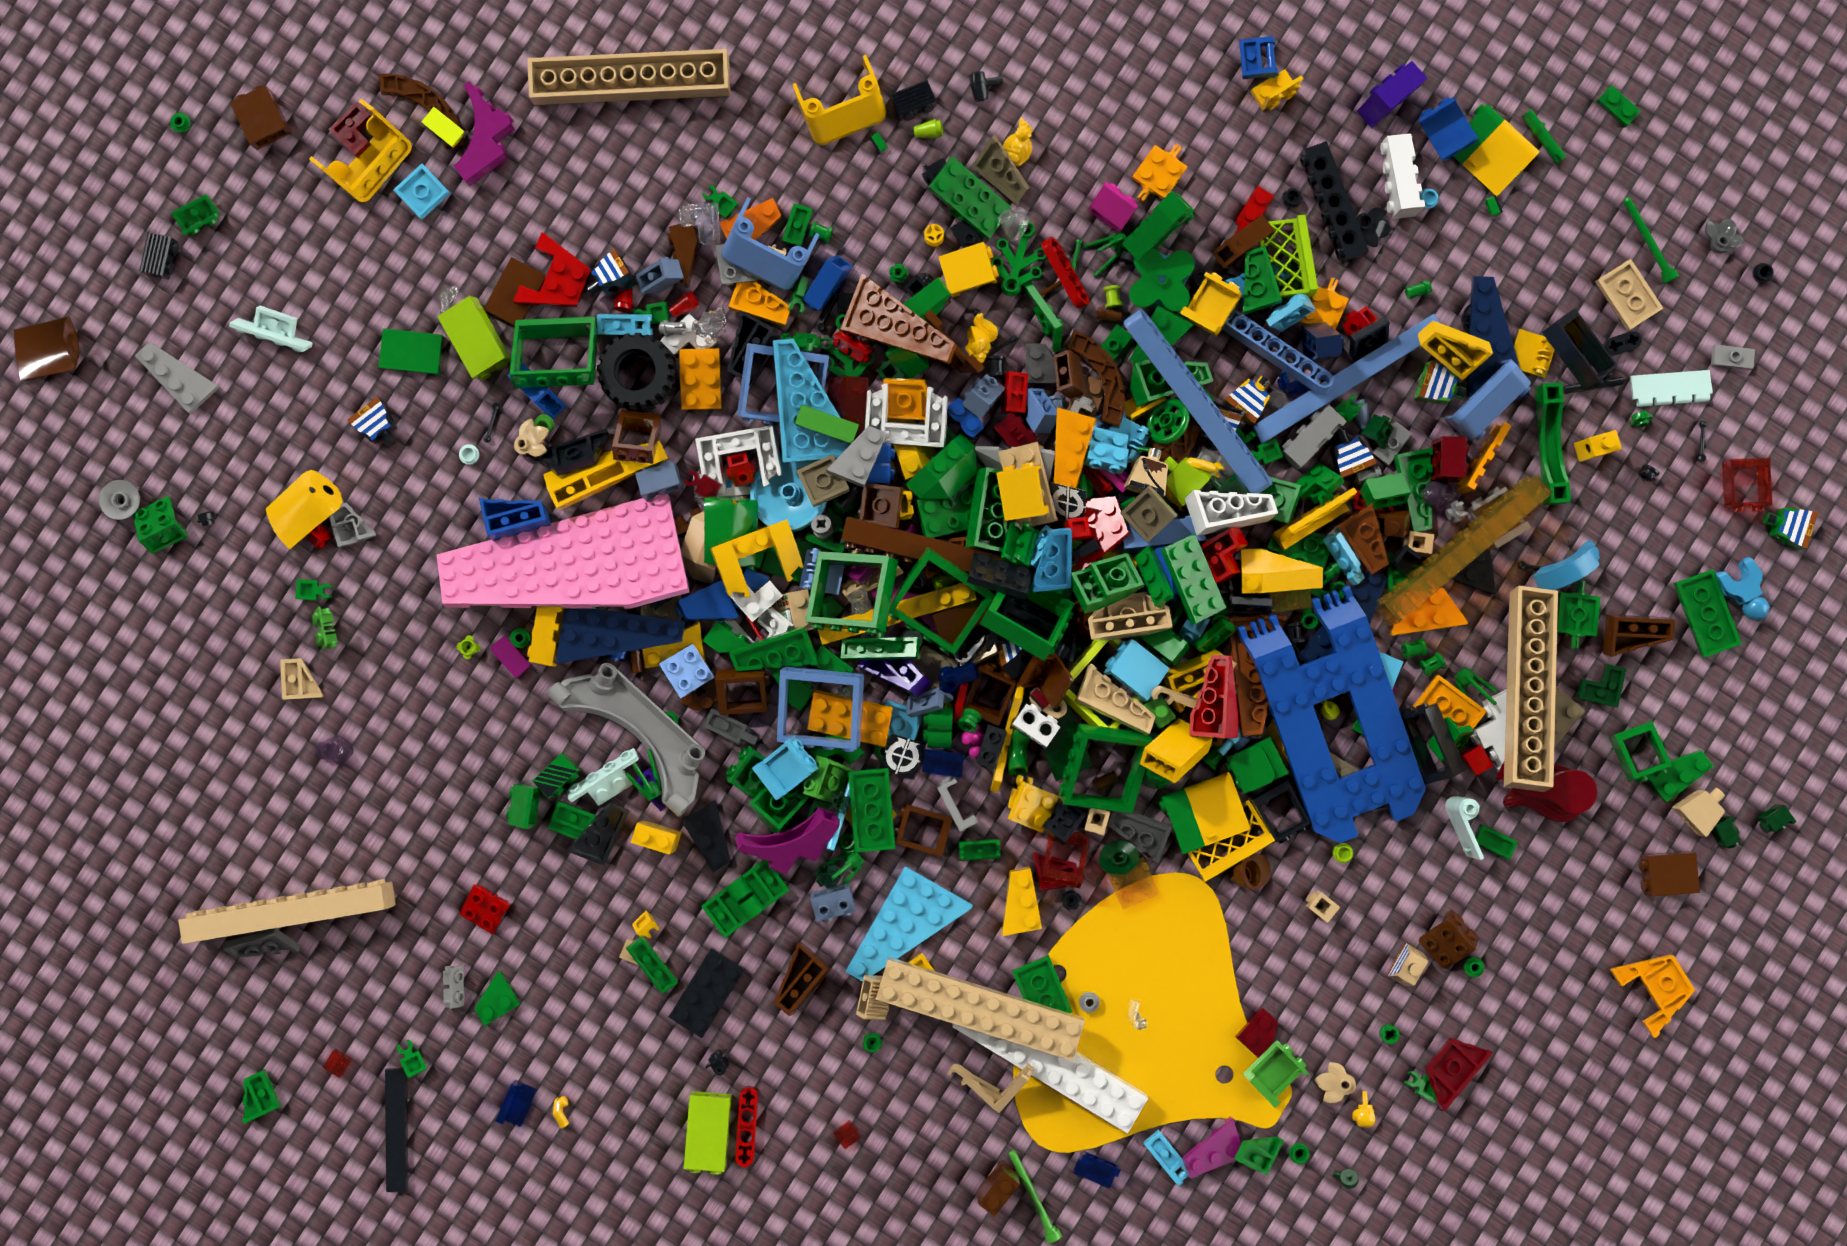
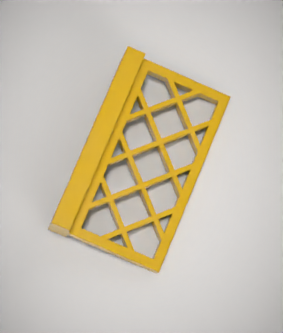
M1353 487L1342 495L1337 493L1334 495V500L1326 501L1322 507L1319 504L1293 520L1290 525L1287 524L1275 531L1272 536L1282 551L1286 550L1349 510L1346 503L1357 491Z
M1249 800L1242 803L1243 808L1248 806L1251 811V817L1248 820L1250 828L1251 824L1260 826L1264 832L1258 837L1249 835L1250 830H1247V834H1237L1246 837L1244 845L1241 847L1232 845L1234 836H1231L1229 844L1215 842L1212 854L1200 852L1201 848L1198 851L1194 850L1187 853L1204 883L1275 841ZM1217 844L1228 847L1226 856H1215ZM1200 854L1211 857L1210 865L1204 869L1198 863Z

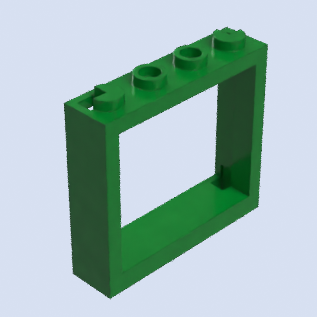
M574 317L515 320L510 378L513 388L594 385L598 343L596 318ZM590 336L587 368L521 371L525 339Z
M927 547L891 599L889 616L897 621L901 619L906 623L905 626L913 632L918 630L923 634L922 637L930 643L934 641L939 644V648L947 654L951 652L955 655L996 594L994 590L968 583V573ZM928 560L985 597L953 644L896 608Z
M818 551L805 622L811 624L812 628L824 630V627H827L836 632L847 629L851 633H859L860 630L871 635L877 632L885 633L898 561L890 556ZM830 565L881 568L872 621L820 617Z
M1031 578L1027 599L1059 617L1048 641L996 612L1006 595L1001 592H997L980 624L1045 661L1049 654L1052 656L1064 635L1063 633L1074 614L1071 610L1075 603L1053 590L1032 592L1030 588L1033 579Z
M1079 723L1078 730L1073 735V748H1070L1068 753V765L1063 770L1064 780L1059 785V796L1063 804L1133 813L1146 767L1140 765L1144 748L1153 741L1150 735L1146 736L1137 731ZM1088 739L1137 746L1121 799L1073 793Z

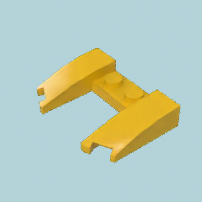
M787 519L710 548L728 596H731L732 592L744 593L746 598L751 597L738 559L774 546L787 582L793 579L791 574L798 566L801 569L804 567Z

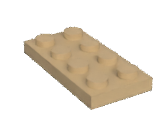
M1038 442L999 451L1002 469L1010 465H1015V468H1022L1023 463L1034 462V465H1041L1038 473L1044 505H1048L1049 513L1041 516L1015 519L1020 526L1023 525V522H1027L1033 527L1057 521Z

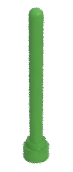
M1011 1150L1009 1157L1045 1227L1044 1237L1048 1244L1059 1240L1062 1234L1059 1228L1052 1225L1017 1152Z

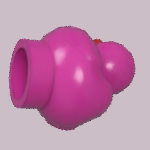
M977 725L975 733L964 731L960 738L965 745H973L969 749V755L973 759H977L981 748L980 745H982L985 736L980 725Z

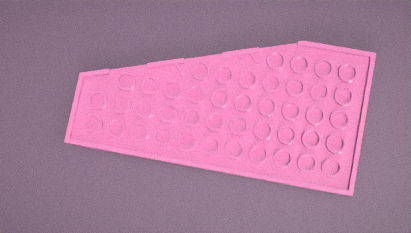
M669 494L656 495L654 498L647 500L641 498L551 523V526H542L536 530L521 532L511 537H502L496 541L488 540L437 554L442 603L445 608H470V606L593 608V606H612L631 609L689 593Z

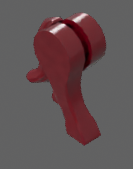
M1504 762L1495 777L1496 780L1503 784ZM1554 764L1553 788L1545 792L1509 788L1510 790L1503 798V805L1507 808L1514 805H1523L1552 821L1570 822L1580 813L1589 810L1596 802L1598 794L1597 785L1586 772Z

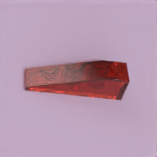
M842 376L829 378L827 396L840 418L859 424L855 440L865 430L868 377Z

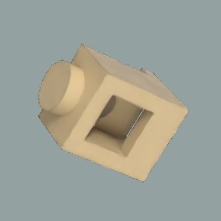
M1410 531L1407 533V536L1402 538L1401 547L1407 545L1421 556L1428 558L1432 554L1434 534ZM1413 542L1418 543L1419 547H1413Z
M1089 808L1083 829L1104 835L1110 811ZM1095 814L1100 816V820L1097 822L1093 820Z
M1320 891L1310 893L1306 899L1308 902L1306 907L1327 923L1340 908ZM1319 901L1323 903L1321 908L1316 906Z

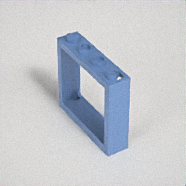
M747 343L737 415L742 417L743 421L754 422V419H761L763 424L774 425V421L779 422V415L746 410L753 354L760 353L774 356V349L770 346ZM801 351L806 361L818 362L816 378L824 390L829 356Z
M784 667L781 669L777 742H783L784 744L786 740L795 736L806 748L822 746V749L833 750L834 748H842V751L845 752L856 750L861 742L864 674ZM788 680L853 685L851 740L786 734Z

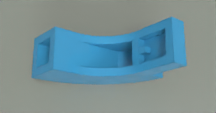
M1592 540L1584 542L1577 552L1565 560L1541 567L1533 575L1538 587L1556 590L1590 574L1600 565L1598 562L1600 558L1599 550L1595 547Z

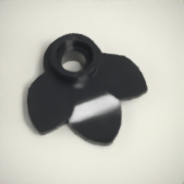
M1373 208L1368 213H1361L1356 217L1368 246L1377 247L1379 238L1386 237L1393 232L1389 224L1383 220L1387 214L1385 209ZM1361 221H1365L1367 226H1362Z

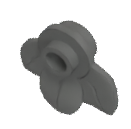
M1725 219L1720 225L1712 220L1706 223L1705 232L1711 239L1710 247L1713 252L1718 254L1725 253L1730 248H1738L1742 244L1743 237L1736 234L1737 227L1732 219Z

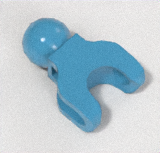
M1745 557L1739 562L1738 567L1742 575L1739 582L1734 581L1724 571L1715 573L1724 597L1734 599L1738 605L1743 604V614L1748 619L1759 621L1768 615L1770 610L1769 603L1765 598L1760 597L1763 594L1760 589L1762 572L1752 558Z

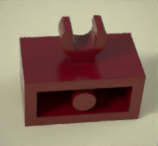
M1012 412L993 429L1009 449L1038 442L1037 434L1031 428L1028 430L1023 425L1025 423L1018 414L1014 415Z

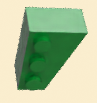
M1160 305L1157 306L1151 317L1152 322L1170 346L1194 324ZM1137 344L1129 361L1138 363L1149 358L1139 344Z

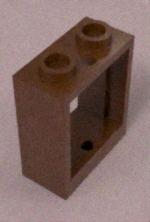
M621 410L612 444L613 460L653 464L661 432L660 414ZM623 431L651 432L648 446L621 444Z
M983 662L977 671L963 711L966 708L974 709L981 714L982 719L999 726L1005 717L1020 678L1012 679L1006 671L998 669L996 665ZM984 673L1011 684L1001 711L974 700Z
M765 668L736 671L735 669L716 670L715 683L720 715L768 712V704H772L771 692H767V686H770L769 674H765ZM759 681L761 700L728 702L727 683Z
M906 804V808L901 807L898 818L902 819L900 827H895V843L942 857L953 818L911 804ZM910 811L943 820L935 849L902 839Z

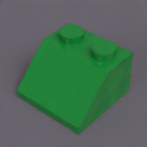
M517 783L510 788L509 799H511V806L507 808L506 819H508L509 825L524 829L536 826L541 790L537 786Z

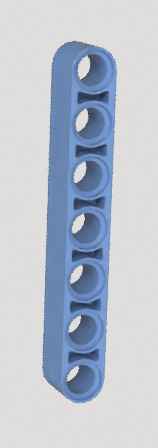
M1236 309L1232 311L1222 327L1223 331L1317 394L1324 395L1330 391L1334 380L1330 372ZM1242 325L1245 327V329L1239 330L1236 328V326ZM1259 336L1262 340L1255 341L1252 337ZM1275 347L1278 349V351L1272 352L1269 350V348ZM1292 358L1295 362L1288 363L1285 359ZM1308 369L1311 371V374H1304L1302 370ZM1324 380L1328 385L1323 386L1318 381Z

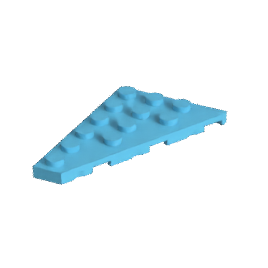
M794 339L773 340L783 462L819 460L832 454L835 458H838L851 443L795 424L801 404L837 417L840 416Z
M905 866L845 972L863 982L864 975H874L886 966L888 957L898 959L969 911L973 904Z

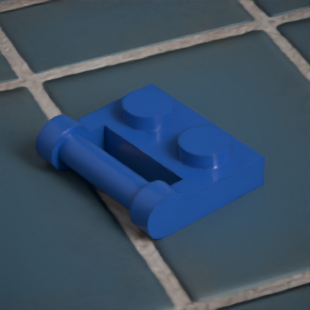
M1268 36L1239 40L1243 79L1275 78L1279 75L1275 64V37ZM1263 46L1266 47L1268 65L1265 68H1262L1260 47Z

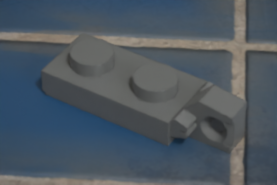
M711 708L703 725L738 744L744 745L747 741L756 745L759 737L750 733L752 728L748 727V725L728 715H720L719 711Z

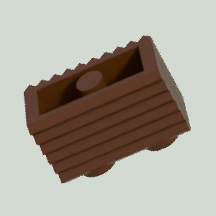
M1071 350L1055 354L1053 356V361L1055 362L1053 365H1055L1054 369H1056L1054 371L1056 373L1055 379L1057 380L1056 387H1058L1056 390L1069 399L1083 395L1085 391L1080 357Z

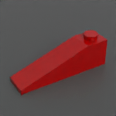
M1211 655L1204 675V684L1197 695L1198 701L1190 714L1189 735L1237 738L1239 717L1232 656Z

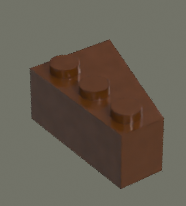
M1606 614L1603 654L1613 657L1627 651L1631 652L1638 648L1671 641L1674 638L1675 620L1668 617Z
M798 942L796 945V950L788 966L789 968L774 1001L788 1016H792L797 1012L832 969L831 966L803 942Z

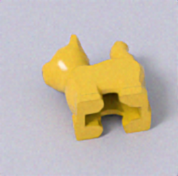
M906 489L903 491L900 520L902 521L911 519L914 513L913 505H911L912 492Z

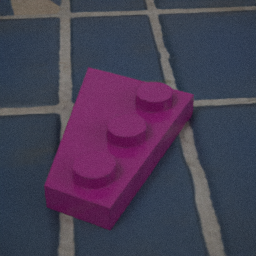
M1232 1117L1226 1119L1220 1128L1213 1130L1207 1139L1199 1142L1182 1157L1189 1178H1194L1235 1161L1234 1158L1241 1146V1142Z

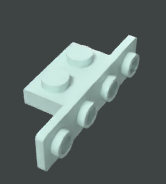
M263 306L256 307L254 323L237 318L230 322L229 327L235 328L237 332L250 333L258 339H268L274 341L273 343L276 345H286L298 352L306 351L313 344L310 341L295 337L296 317Z
M632 748L623 752L620 757L614 761L607 762L603 768L590 773L581 782L571 785L567 790L569 801L573 802L588 792L598 806L633 785L623 769L639 760L637 751Z

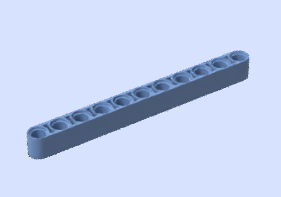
M1139 309L1124 321L1127 330L1250 493L1259 494L1271 486L1272 481L1149 316L1142 309Z
M1436 315L1429 316L1334 375L1333 384L1327 394L1320 395L1310 390L1252 426L1262 444L1421 346L1418 333L1432 320L1440 323ZM1324 381L1321 385L1326 386L1328 383Z

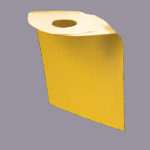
M309 470L303 473L266 508V512L278 538L291 549L340 508L342 497L339 489L328 478L316 471ZM323 486H329L334 494L329 495L326 493ZM309 487H313L315 492L311 493Z

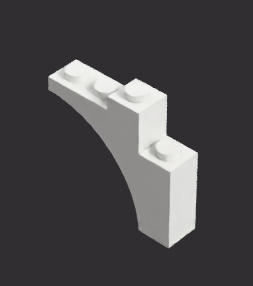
M1507 689L1492 696L1497 702L1496 705H1493L1488 699L1482 701L1483 708L1487 710L1485 715L1488 718L1490 717L1491 720L1474 728V733L1471 736L1475 746L1481 745L1483 749L1488 747L1487 753L1492 761L1495 760L1498 766L1496 768L1497 773L1505 758Z

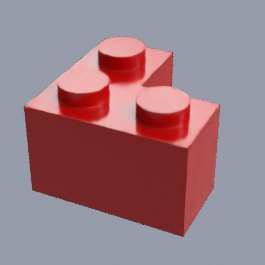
M1230 527L1200 545L1216 583L1225 582L1241 573L1232 554L1249 544L1239 527Z

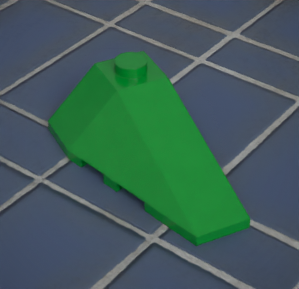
M938 277L903 304L925 320L924 315L929 310L936 316L940 313L951 293L941 278Z
M1150 359L1133 364L1130 389L1137 407L1153 403L1164 397L1168 398L1176 395ZM1183 362L1201 386L1214 382L1207 363Z
M805 780L778 800H775L765 787L749 803L762 823L775 834L782 832L811 799V796L803 794Z

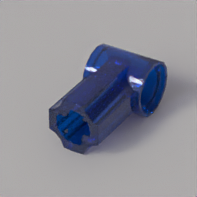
M970 662L956 668L950 666L943 667L939 671L940 690L945 693H952L957 689V686L979 679L980 675L975 662Z

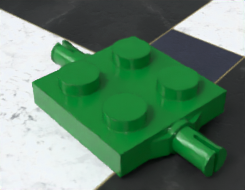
M1582 580L1576 581V592L1558 593L1557 633H1565L1572 636L1570 648L1579 649L1580 637H1596L1598 631L1601 597L1584 593L1586 581Z

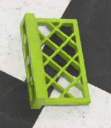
M1297 215V218L1268 221L1275 230V233L1270 239L1266 237L1261 241L1259 246L1267 247L1270 244L1278 250L1273 257L1269 254L1268 256L1271 263L1273 262L1281 268L1278 274L1275 275L1276 282L1284 287L1280 292L1281 298L1297 294H1304L1308 297L1315 296L1318 285L1306 215ZM1292 225L1293 232L1290 236L1281 231L1283 226ZM1277 234L1286 239L1282 246L1272 241ZM1288 242L1296 246V251L1293 255L1284 249ZM1280 252L1290 258L1285 265L1275 259ZM1292 260L1299 265V270L1296 273L1287 268ZM1283 271L1292 276L1288 284L1278 278ZM1296 279L1302 283L1303 289L1295 290L1290 284Z

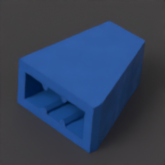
M839 255L827 259L803 298L807 302V306L815 311L824 309L831 300L832 295L838 290L852 270L853 265Z
M522 362V370H521V371H531V370ZM548 387L520 388L553 420L567 407Z
M721 581L676 602L677 607H675L676 614L679 618H683L684 622L733 621L739 617Z

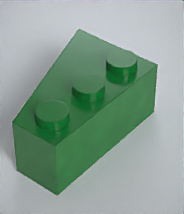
M1170 629L1150 635L1133 637L1137 641L1142 639L1146 642L1144 647L1152 653L1155 650L1162 655L1160 659L1167 665L1172 663L1176 666L1190 648L1185 640L1179 638Z

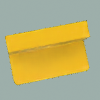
M1131 398L1124 405L1127 419L1134 421L1144 416L1165 401L1166 398L1158 399L1153 403L1137 407L1134 398Z

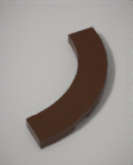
M379 74L382 95L407 98L418 103L428 112L435 107L461 128L451 107L428 85L403 75ZM464 136L454 148L465 147ZM443 141L445 149L452 148L445 141Z
M1073 330L1067 350L1073 351V353L1082 357L1092 366L1103 387L1105 399L1100 422L1119 429L1125 405L1124 386L1119 370L1111 356L1096 341L1083 333Z
M1191 413L1186 431L1172 445L1161 452L1160 462H1164L1171 456L1179 464L1192 450L1198 439L1201 426ZM1130 462V463H1129V470H1130V472H1131V470H1132V468H1133L1135 462Z

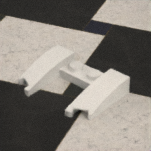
M887 383L881 385L882 390L872 393L871 390L867 391L865 429L871 426L886 432L887 437L884 443L932 447L946 446L948 398L946 395L944 398H941L933 393L934 388L927 387L925 425L887 422Z
M776 425L695 439L702 476L706 474L723 484L718 493H726L722 463L723 454L757 449L763 486H768L770 484L768 480L775 474H778V476L782 475Z

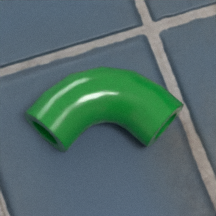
M1016 728L1013 731L1007 753L1008 773L1013 776L1024 775L1028 772L1027 749L1032 740Z
M830 735V736H825V737H824V738H834V739L851 740V739H848V738H843V737L834 736V735ZM822 746L809 748L815 758L816 755L824 758L840 755L849 766L865 753L860 746L853 752L842 751V748L825 750L822 749Z

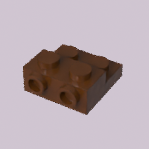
M866 483L861 490L862 502L858 511L859 520L886 527L899 528L904 488Z

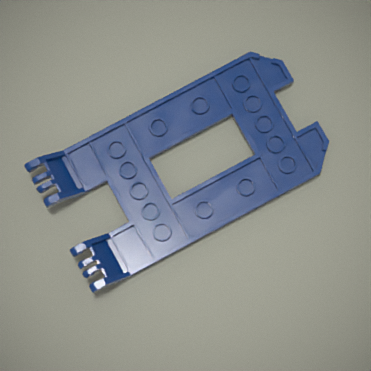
M1349 585L1341 589L1347 602L1342 603L1340 601L1339 593L1336 590L1331 592L1332 599L1329 593L1324 594L1323 599L1328 607L1326 610L1322 609L1319 598L1311 599L1313 610L1329 635L1334 653L1299 666L1293 646L1281 628L1275 614L1268 616V621L1273 629L1271 631H1267L1262 618L1257 620L1262 634L1259 633L1256 623L1254 621L1250 622L1249 626L1254 635L1253 638L1249 639L1245 626L1237 627L1240 640L1254 662L1307 816L1311 821L1312 830L1338 843L1359 836L1352 817L1380 806L1388 805L1392 819L1395 822L1414 815L1426 790L1367 616L1354 598ZM1349 692L1374 765L1338 778L1313 705Z

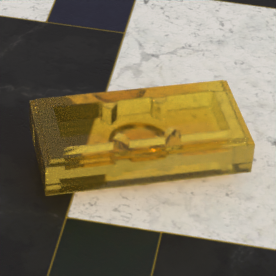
M1310 589L1269 592V597L1272 599V613L1312 607Z

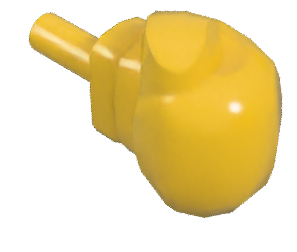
M1362 1091L1363 1105H1358V1109L1353 1111L1352 1119L1356 1121L1359 1127L1368 1128L1375 1124L1373 1105H1368L1367 1091Z

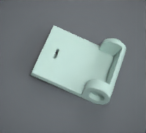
M1450 797L1446 801L1445 808L1463 851L1468 857L1479 860L1484 859L1468 820L1478 815L1479 804L1470 798Z

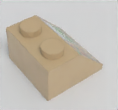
M808 589L782 594L783 596L772 605L775 610L794 625L793 629L805 626L807 631L817 630L812 628L811 624L805 622L810 598Z

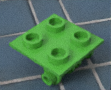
M319 606L314 611V615H312L313 626H317L318 630L317 634H315L316 645L321 647V651L327 645L328 649L336 648L338 643L336 633L325 635L326 633L336 632V629L324 630V628L335 626V624L323 625V623L334 622L333 613L330 612V608L321 609Z

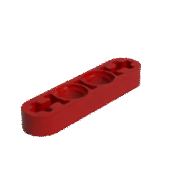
M1049 237L1042 242V249L1073 305L1081 309L1090 302L1088 294L1059 242L1054 237Z
M753 1086L744 1087L739 1096L735 1159L741 1167L750 1166L755 1155L758 1091ZM747 1091H751V1095H754V1097L750 1100V1106L742 1107V1104H747V1097L743 1095ZM745 1111H750L753 1114V1119L749 1122L744 1121L742 1118V1113ZM742 1132H750L752 1139L749 1142H744L740 1136ZM744 1147H748L747 1156H750L747 1162H744L743 1158L739 1157L742 1156Z

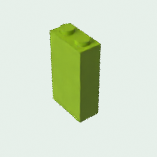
M468 296L437 316L473 379L485 380L491 376L493 371L505 368L508 365L507 362L511 361V356L478 298Z
M691 1092L684 1169H689V1172L700 1173L703 1170L717 1175L725 1171L732 1094Z

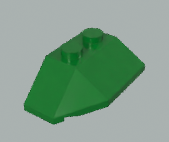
M963 433L959 434L905 485L918 499L951 498L977 473L975 446Z

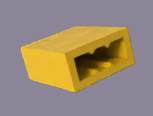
M643 820L636 824L631 843L670 855L676 851L682 832Z

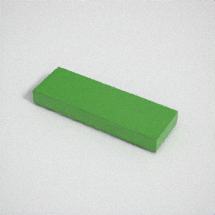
M803 404L800 406L795 421L797 425L849 443L853 442L859 426L857 423Z

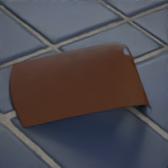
M70 316L14 330L15 355L20 380L67 372L76 368L80 354L79 338Z

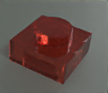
M334 1049L322 1068L340 1078L351 1063L352 1058Z
M850 1119L833 1131V1134L844 1149L861 1138V1134Z

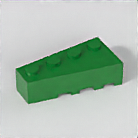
M984 467L977 470L965 547L1001 556L1009 530L1007 529V521L1004 518L997 472L1002 470Z

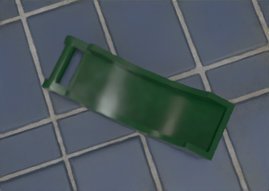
M1036 687L1024 688L1022 699L1024 705H1031L1029 695ZM1068 704L1066 714L1062 718L1056 719L1058 721L1057 725L1060 726L1059 730L1046 748L1042 747L1056 782L1064 779L1063 770L1068 765V753L1074 744L1073 735L1078 730V725ZM1060 706L1053 708L1054 712L1061 710ZM1042 711L1040 712V713H1041L1042 715H1044L1045 717L1048 716V715L1045 714L1044 712H1042ZM1028 713L1033 723L1034 717L1032 714ZM1044 724L1040 727L1042 735L1048 736L1051 730L1048 725ZM1086 748L1079 772L1093 767Z

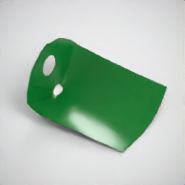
M728 496L705 498L704 563L716 565L710 548L757 531L758 504L756 500ZM731 501H738V503L733 504ZM756 553L738 559L740 567L755 565Z

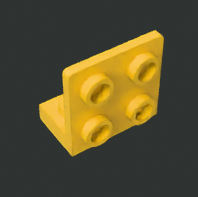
M1284 69L1279 72L1277 77L1269 78L1251 89L1250 92L1262 111L1268 108L1272 110L1280 104L1279 101L1284 98L1289 100L1295 96L1304 78L1301 75L1292 81L1288 72Z

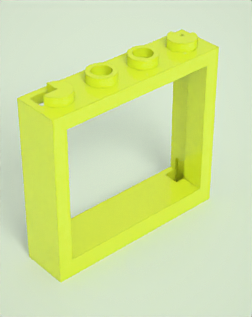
M1093 640L1068 670L1073 676V681L1107 642L1117 649L1122 640ZM1068 689L1063 700L1089 725L1120 729L1118 726L1121 723L1112 720L1107 726L1088 707L1076 702L1077 696Z

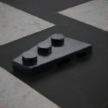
M716 800L681 821L713 873L731 862Z

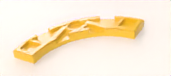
M1017 682L1004 727L1007 734L996 768L994 769L990 791L996 793L999 791L1002 783L1008 746H1010L1014 730L1012 723L1017 718L1023 699L1025 687H1022L1019 682Z

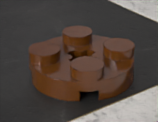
M715 678L702 685L705 693H701L700 697L693 690L690 694L681 698L682 702L690 709L697 711L712 707L718 700Z

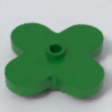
M1152 247L1139 261L1134 257L1135 268L1141 274V278L1131 286L1129 291L1130 300L1135 306L1141 308L1148 307L1159 299L1168 310L1177 312L1188 305L1190 295L1182 280L1190 275L1194 269L1195 263L1190 253L1179 250L1164 259L1158 250ZM1160 275L1165 276L1166 280L1164 283L1158 281Z

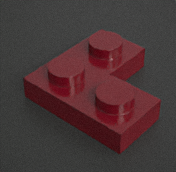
M356 102L329 130L357 158L371 145L359 132L366 125L371 115Z

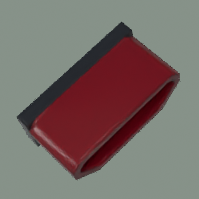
M1038 689L1029 695L1042 711L1049 705L1045 696Z

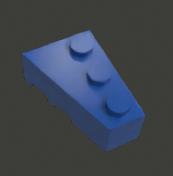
M479 498L487 536L492 541L499 540L502 537L518 535L521 532L533 531L542 526H551L548 509L542 501L486 500L485 498Z

